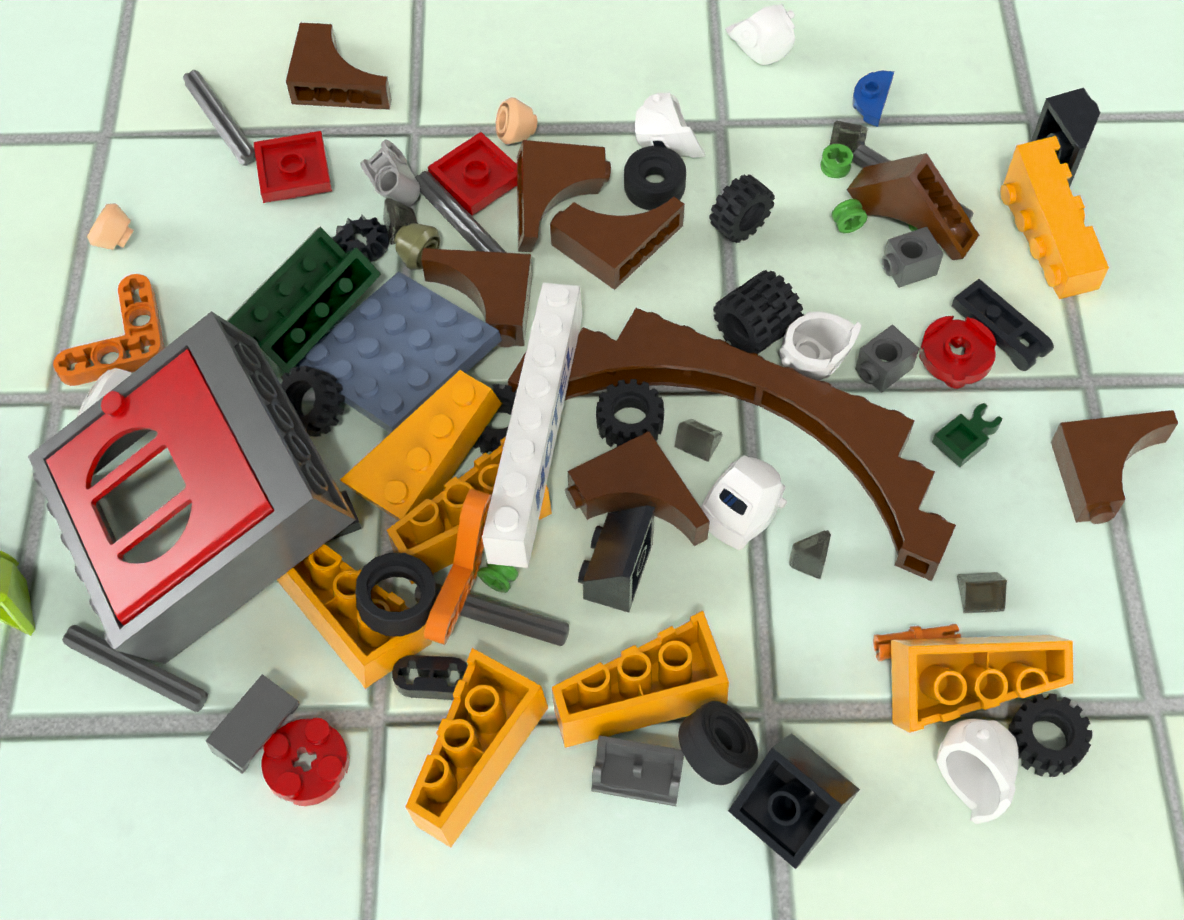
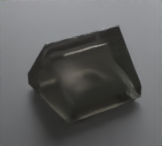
M836 121L833 125L830 145L842 144L850 148L852 153H854L860 145H865L868 128L863 125Z
M391 198L384 200L383 220L389 234L390 244L393 245L395 244L394 239L399 229L405 225L417 223L412 208Z
M688 419L679 423L674 447L709 462L723 434H721V431L703 423Z
M824 530L794 543L789 558L791 568L821 579L831 537L830 532Z
M998 572L957 575L963 613L1001 612L1005 610L1007 580Z

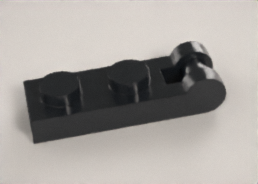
M978 279L954 297L952 307L963 317L973 318L983 323L994 335L996 345L1012 358V362L1019 370H1029L1036 364V358L1045 357L1054 349L1052 340L982 280ZM1024 339L1029 343V346L1026 347L1020 340Z

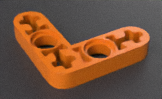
M131 274L122 279L118 285L125 335L68 348L61 351L55 357L53 367L64 384L75 386L97 381L102 374L113 368L135 372L165 348L155 293L146 276ZM139 289L141 302H135L133 298L134 290ZM140 315H149L151 317L149 322L143 326L132 325L133 320ZM150 346L149 352L143 353L144 347ZM129 349H130L129 353H130V355H131L130 358H128V356H127V354H126V352H125L126 350H129ZM116 352L119 354L117 360L111 364L100 363L101 358L107 353ZM89 359L92 360L94 366L89 367L91 365ZM77 363L74 370L68 371L71 369V364Z
M472 488L467 493L460 515L453 565L426 623L424 638L443 645L447 643L474 585L482 560L484 548L482 535L492 497L491 494Z

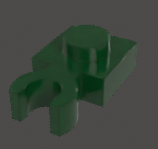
M985 403L979 404L974 409L970 420L963 414H959L934 435L932 443L959 467L963 466L986 447L989 441L988 435L996 433L1003 418L1000 416L990 422L982 419L988 407Z

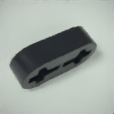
M409 655L396 662L392 670V678L398 692L403 696L454 700L453 692L458 680H456L455 686H448L447 680L444 678L450 677L451 671H458L459 678L462 680L468 665L462 659L455 657ZM410 669H417L418 675L421 677H416L413 684H407L403 676L409 675Z

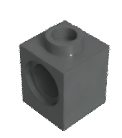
M924 227L888 239L885 254L882 257V265L885 273L888 276H892L898 288L936 276L944 253L928 227Z
M892 324L860 348L855 369L866 383L872 384L882 393L913 369L919 347Z

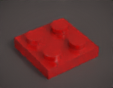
M321 131L253 142L263 203L332 191Z
M479 132L428 166V172L472 216L517 186V163L482 132Z

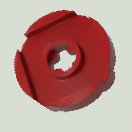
M945 316L935 320L926 329L919 351V359L934 377L944 381L950 388L960 389L965 384L976 383L988 375L996 358V341L992 332L976 319L966 317L965 321L959 319L953 320L954 316ZM953 345L955 348L964 347L966 349L964 355L953 353L950 346Z
M322 718L292 721L278 729L263 745L264 753L261 767L267 785L280 799L283 798L285 801L293 802L294 805L311 806L329 799L339 789V783L344 778L345 771L347 773L349 768V753L342 736ZM303 753L315 754L317 756V759L311 762L312 769L304 771L301 766L294 767L295 762L299 760V756Z

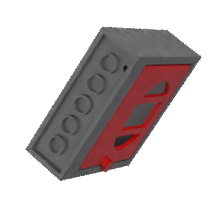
M212 311L28 456L35 471L33 473L34 480L43 489L48 501L47 509L56 519L62 532L60 535L61 541L70 550L76 564L75 572L79 579L84 582L91 597L89 604L99 616L106 631L104 633L106 642L117 652L127 653L163 664L169 662L356 520L257 341ZM153 430L158 433L153 440L91 487L94 474L149 431ZM168 448L186 484L185 489L116 541L98 501L164 449ZM192 503L187 526L179 540L170 550L149 562L137 564L126 562L124 555Z

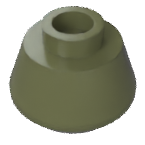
M417 223L401 227L394 239L397 254L410 270L423 269L421 261L423 248L439 249L441 241L438 230L435 227Z

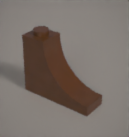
M300 22L286 78L292 104L390 110L392 99L388 76L370 74L346 62L337 52L332 24Z
M531 140L522 141L517 154L518 252H532L538 239L540 221L555 205L571 197L599 194L604 182L609 181L611 173V163L606 161L605 147Z
M927 153L863 167L846 189L853 199L860 201L862 209L865 210L867 216L878 215L895 218L917 229L928 227L936 242L952 260L963 259L980 236Z
M673 197L653 210L635 215L616 216L597 213L573 202L564 211H559L553 217L550 223L551 245L615 290L683 227L685 204Z
M423 248L421 261L426 282L444 284L470 298L483 314L486 323L499 330L502 341L497 344L498 346L512 347L525 345L533 276L531 254Z
M1174 410L1062 422L1059 424L1051 440V445L1076 523L1091 521L1093 524H1101L1115 518L1125 502L1122 484L1125 462L1142 449L1167 442L1178 425Z
M650 432L642 434L567 471L568 487L565 488L567 499L575 510L581 509L587 520L605 513L648 505L655 507L656 517L667 521L679 529L693 546L708 539L709 519Z

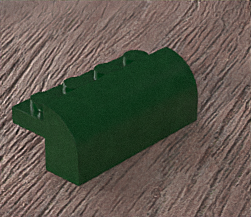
M320 226L226 321L257 341L273 372L279 378L284 373L290 372V369L311 350L376 281L381 273L357 247L345 253Z

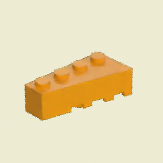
M1053 136L1016 145L1007 175L1000 189L1003 203L1009 206L1015 217L1017 229L1025 235L1033 258L1038 259L1043 268L1047 284L1053 287L1059 299L1098 290L1109 266L1093 226L1085 227L1084 225L1085 206L1080 195L1075 197L1072 195L1067 180L1071 178L1072 174L1067 163L1060 164L1055 152L1060 149V144L1057 137Z
M459 370L345 474L340 481L353 492L399 521L425 499L432 500L443 491V485L452 478L502 403L491 388Z
M506 436L500 440L501 446L489 455L486 452L474 461V467L459 479L455 476L444 484V490L432 500L425 499L387 529L393 553H407L421 559L431 569L432 574L453 564L460 515L467 493L472 488L492 495ZM547 485L539 520L552 514Z
M323 544L278 578L277 581L366 689L390 673L399 659L409 655H416L431 645L432 641L424 638L426 624L418 631L405 636H385L371 630L361 620L356 607V579L361 569L355 570L342 560L341 555ZM378 585L372 588L371 599L378 608L388 612H401L410 609L405 605V601L395 593L391 592L389 594Z
M701 611L691 616L689 622L675 629L671 626L659 632L658 638L638 648L636 645H633L621 651L620 657L604 665L600 662L552 686L554 711L564 747L597 740L599 735L609 737L686 717L711 701H718L727 705L729 680L704 611Z
M1053 635L891 640L892 724L909 733L924 729V726L939 721L947 722L960 718V715L975 710L1000 706L1002 702L1018 697L1023 699L1073 684V641Z
M474 648L471 649L468 656V666L462 680H458L453 692L454 700L446 719L442 718L436 732L438 738L431 755H427L405 806L418 828L450 848L548 709L542 687L539 684Z

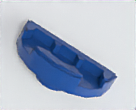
M881 70L872 72L862 77L856 84L852 105L864 116L863 120L866 123L878 127L895 71Z

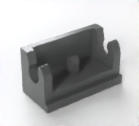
M262 674L206 739V743L213 754L243 774L248 768L249 762L288 715L295 712L299 701Z
M599 735L596 763L592 771L591 792L676 807L684 760L682 750Z

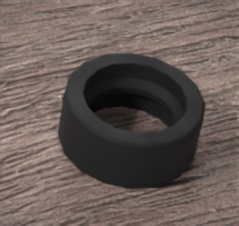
M387 553L375 557L363 566L356 579V607L361 620L371 630L385 636H405L418 631L427 623L430 611L435 603L436 581L431 569L421 559L407 553ZM391 577H403L419 586L421 598L410 609L401 612H388L378 608L373 603L371 590L382 580Z

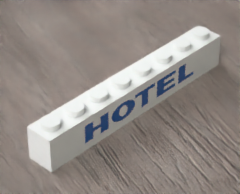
M542 283L482 535L488 564L529 567L583 316L580 286Z

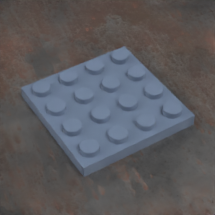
M398 271L326 333L296 364V367L308 366L334 375L338 379L336 383L342 385L343 390L339 394L345 396V403L391 433L459 370L467 373L502 339L499 330Z

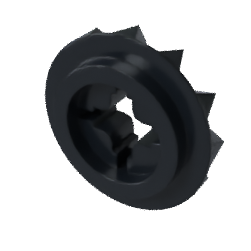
M361 215L359 220L354 221L347 218L346 224L337 226L336 235L332 237L345 253L357 247L370 262L383 256L390 242L386 225H381L376 217L369 220ZM355 234H361V236L366 237L367 245L365 246L358 239L355 240Z

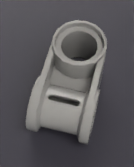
M386 139L381 143L382 148L369 160L364 159L360 163L361 168L369 177L378 194L401 207H409L418 199L420 194L419 182L407 165V160L403 153Z

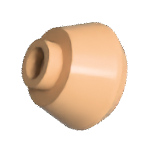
M513 97L501 103L496 117V133L504 144L509 145L527 140L530 135L535 133L537 116L533 114L531 107Z
M116 203L106 204L87 235L90 245L113 250L116 245L123 248L134 230L128 227L131 220Z

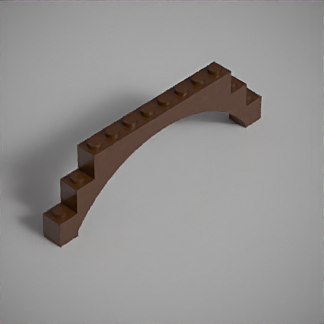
M635 308L617 340L611 339L607 334L600 331L594 332L584 327L581 329L577 339L565 400L606 390L610 384L617 387L620 380H624L625 384H630V379H636L638 385H641L644 381L649 386L665 385L695 388L724 394L762 407L791 422L815 438L842 462L874 502L888 528L898 555L894 566L929 581L933 580L956 525L948 522L939 514L926 513L919 510L935 471L926 468L920 462L901 458L915 420L906 417L897 410H888L871 403L862 396L851 395L836 389L828 382L817 381L799 374L793 368L782 367L767 361L756 353H747L732 347L724 340L710 338L696 332L689 326H680L663 319L654 312H646ZM526 352L508 379V385L512 386V392H515L518 388Z

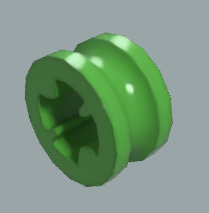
M842 144L828 145L822 153L820 164L822 172L831 178L845 177L851 170L853 153L850 148Z
M857 199L841 202L834 208L831 214L841 233H851L858 230L866 223L868 218L865 210L862 209L860 201Z
M486 559L487 567H481L477 572L479 578L495 591L507 593L511 588L509 581H515L518 577L517 570L513 566L488 564Z

